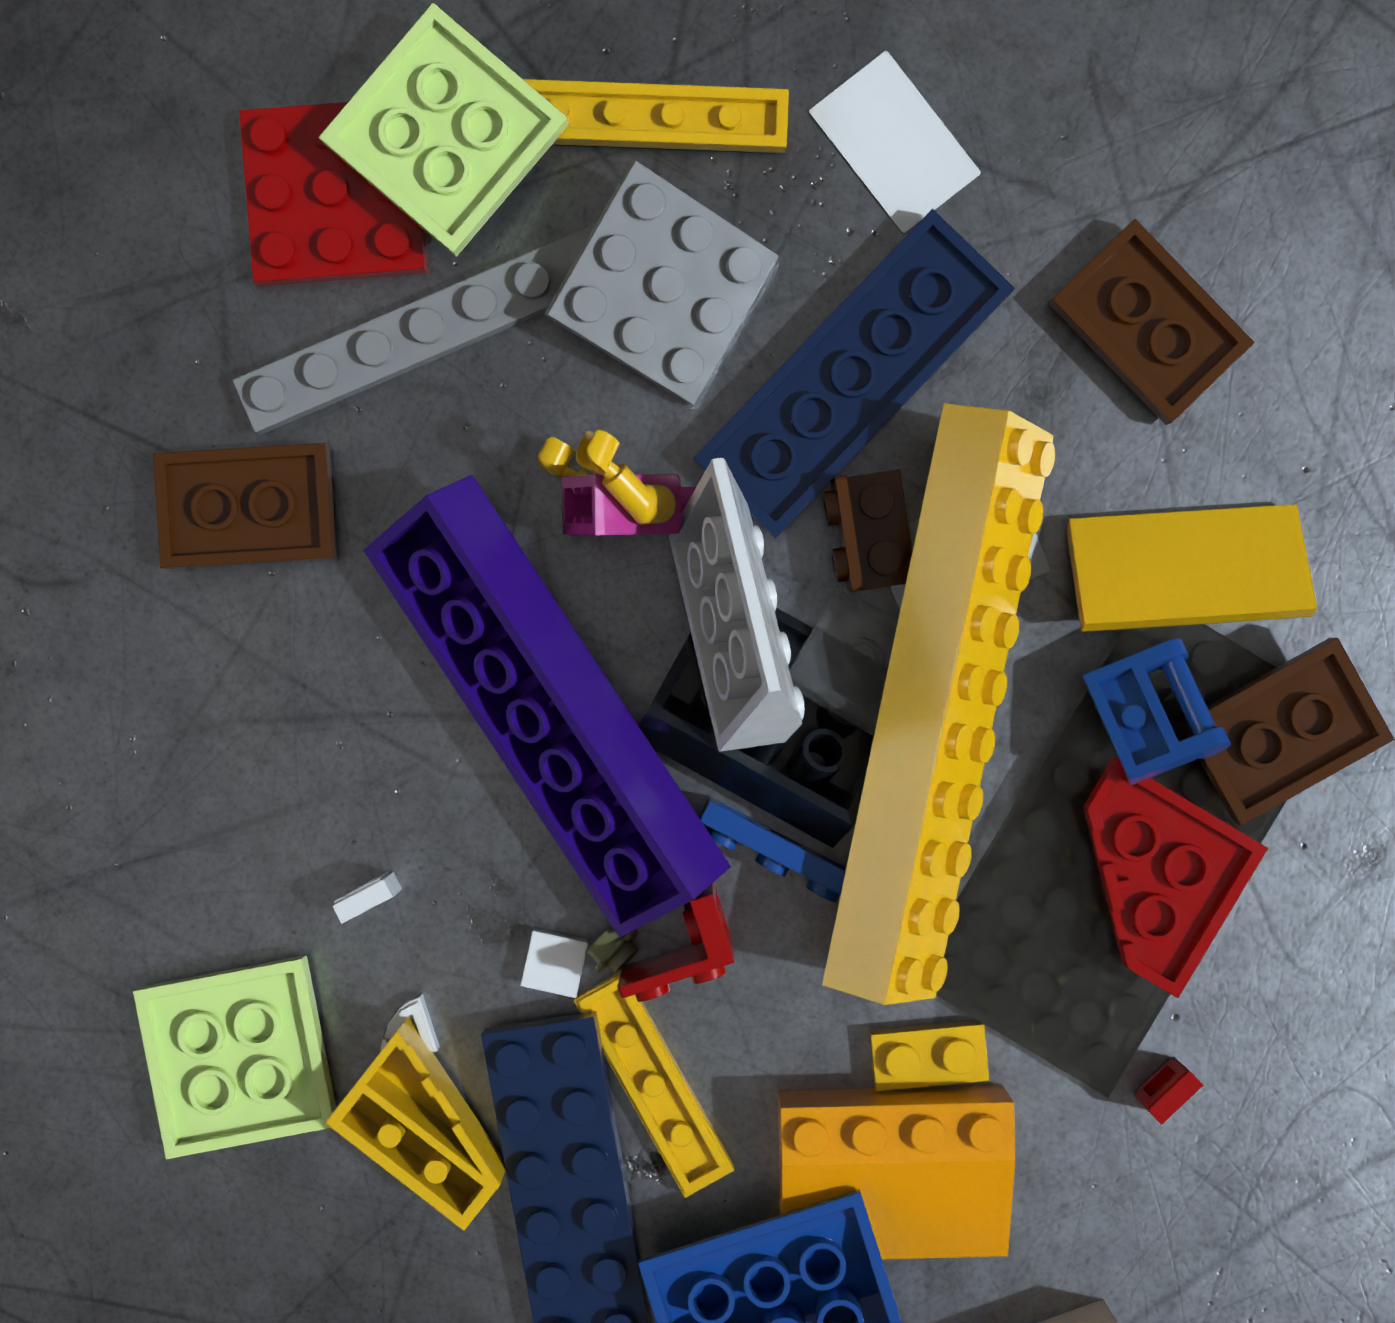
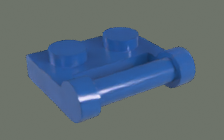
M1181 638L1168 640L1083 675L1085 686L1130 786L1196 759L1213 756L1231 745L1223 727H1216L1185 660L1189 657V654ZM1164 670L1194 736L1180 742L1178 741L1149 679L1148 673Z

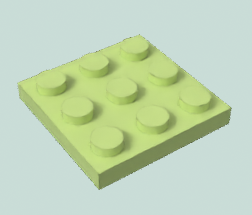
M432 3L319 138L325 146L457 257L567 128L569 122L563 113L437 5Z
M307 955L141 986L133 991L166 1159L331 1128L325 1122L337 1107Z

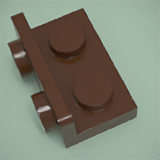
M900 469L851 477L846 475L834 477L831 480L832 491L823 492V503L827 525H837L840 548L831 549L836 582L846 581L847 593L906 584L913 551Z

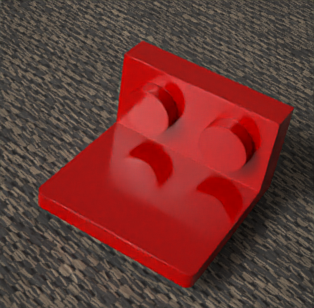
M714 882L694 900L684 904L685 911H683V917L692 944L625 965L621 970L617 985L621 998L635 995L637 1002L648 1001L670 991V983L691 977L694 984L714 980L727 973L725 966L735 963L734 946Z

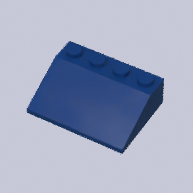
M860 1190L638 1260L656 1323H902Z

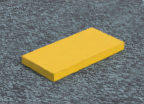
M1297 504L1072 518L1068 520L1066 525L1081 632L1312 617L1318 610Z

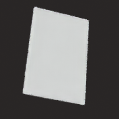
M888 51L881 53L809 110V113L902 233H906L919 223L932 208L934 210L981 174L978 167Z

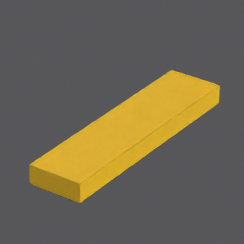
M620 971L577 995L574 998V1002L581 1013L597 1012L604 1055L686 1198L734 1171V1164L644 1003L637 1002L635 995L626 998L620 997L617 988L621 974Z

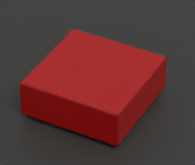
M1174 1057L1173 1059L1170 1058L1141 1085L1133 1096L1162 1125L1204 1085L1188 1068Z

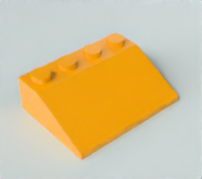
M1003 1085L932 1086L877 1092L875 1088L777 1090L781 1214L860 1190L882 1260L1008 1256L1015 1173L1014 1101Z

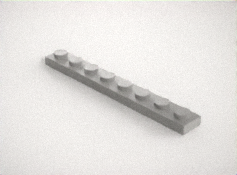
M595 224L233 379L232 381L254 432L259 435L265 434L545 313Z

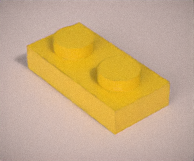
M981 1020L869 1030L873 1080L876 1092L990 1081L985 1025Z

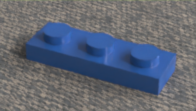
M709 796L699 815V819L708 826L707 831L715 842L731 850H735L739 842L759 852L755 859L758 864L784 877L790 868L809 878L806 885L807 889L831 902H837L841 895L846 872L844 865Z

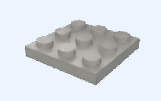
M633 161L629 164L544 315L686 404L694 405L779 255L639 162Z

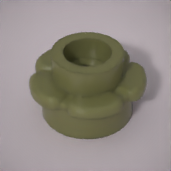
M610 926L587 951L589 956L597 963L595 970L601 972L609 967L614 973H617L639 951V948L633 943L638 934L637 930L635 929L619 938L613 927Z

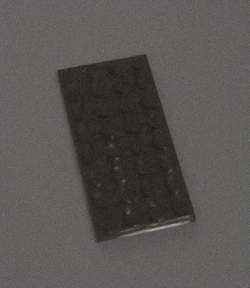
M1196 624L1119 629L1095 670L1168 640L1181 638L1189 654L1185 661L1206 706H1209L1277 667L1207 625ZM1164 670L1148 673L1149 679L1178 741L1187 739L1179 725V722L1186 718ZM1084 686L956 900L960 908L959 918L955 929L948 936L944 958L947 960L948 970L944 984L937 991L936 996L1104 1096L1109 1097L1170 996V993L1122 965L1083 805L1112 757H1118L1086 686ZM1199 759L1151 777V779L1259 843H1262L1286 803L1285 801L1241 826L1235 824Z

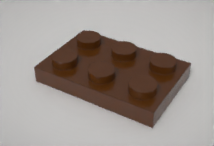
M1136 218L1048 302L1165 425L1171 424L1255 343Z
M327 443L153 453L160 568L177 569L337 559L330 445Z
M1328 638L1207 706L1216 727H1223L1231 745L1222 752L1199 759L1232 820L1235 824L1242 826L1395 739L1338 638ZM1187 720L1180 721L1179 725L1187 738L1194 736Z

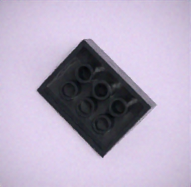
M776 608L775 615L779 631L787 635L790 644L791 658L788 667L793 686H797L800 689L804 700L803 724L784 743L719 752L690 632L639 724V728L654 750L829 847L834 848L856 823L888 669Z

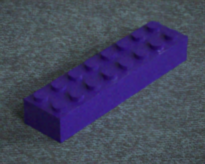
M473 475L427 494L363 550L619 938L694 900L731 868L729 862Z

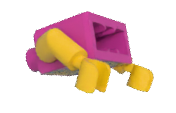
M596 430L595 433L586 431L577 450L555 437L546 439L538 453L537 459L539 466L544 471L562 479L563 535L680 533L681 514L696 487H681L679 474H634L624 463L617 466L612 462V459L620 443L615 437L603 430ZM576 452V461L581 467L596 474L589 475L583 468H580L577 472L569 468L568 464L574 453Z

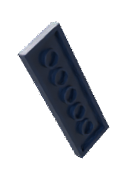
M932 208L693 458V461L703 471H706L712 459L724 458L749 506L751 517L776 539L1015 288Z
M593 1011L485 1028L481 1037L533 1323H652L646 1288L638 1265L640 1254L597 1012Z

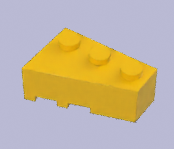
M410 1017L406 1018L325 1122L463 1231H465L498 1189L506 1170L504 1158L434 1053L429 1051Z

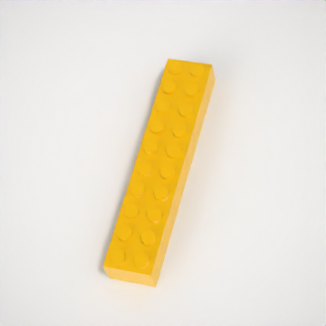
M944 403L822 982L823 986L882 1005L936 998L937 991L943 986L947 975L948 964L944 955L948 936L955 929L959 918L960 908L956 898L960 879L967 872L971 861V847L968 841L972 822L978 817L983 804V790L980 787L985 763L990 760L995 747V733L992 730L997 706L1002 703L1007 690V676L1004 672L1009 649L1014 646L1019 633V619L1016 612L1020 593L1026 589L1031 576V562L1028 555L1032 536L1039 530L1043 519V505L1040 498L1044 479L1051 473L1055 461V447L1052 443L1054 435L1009 410Z

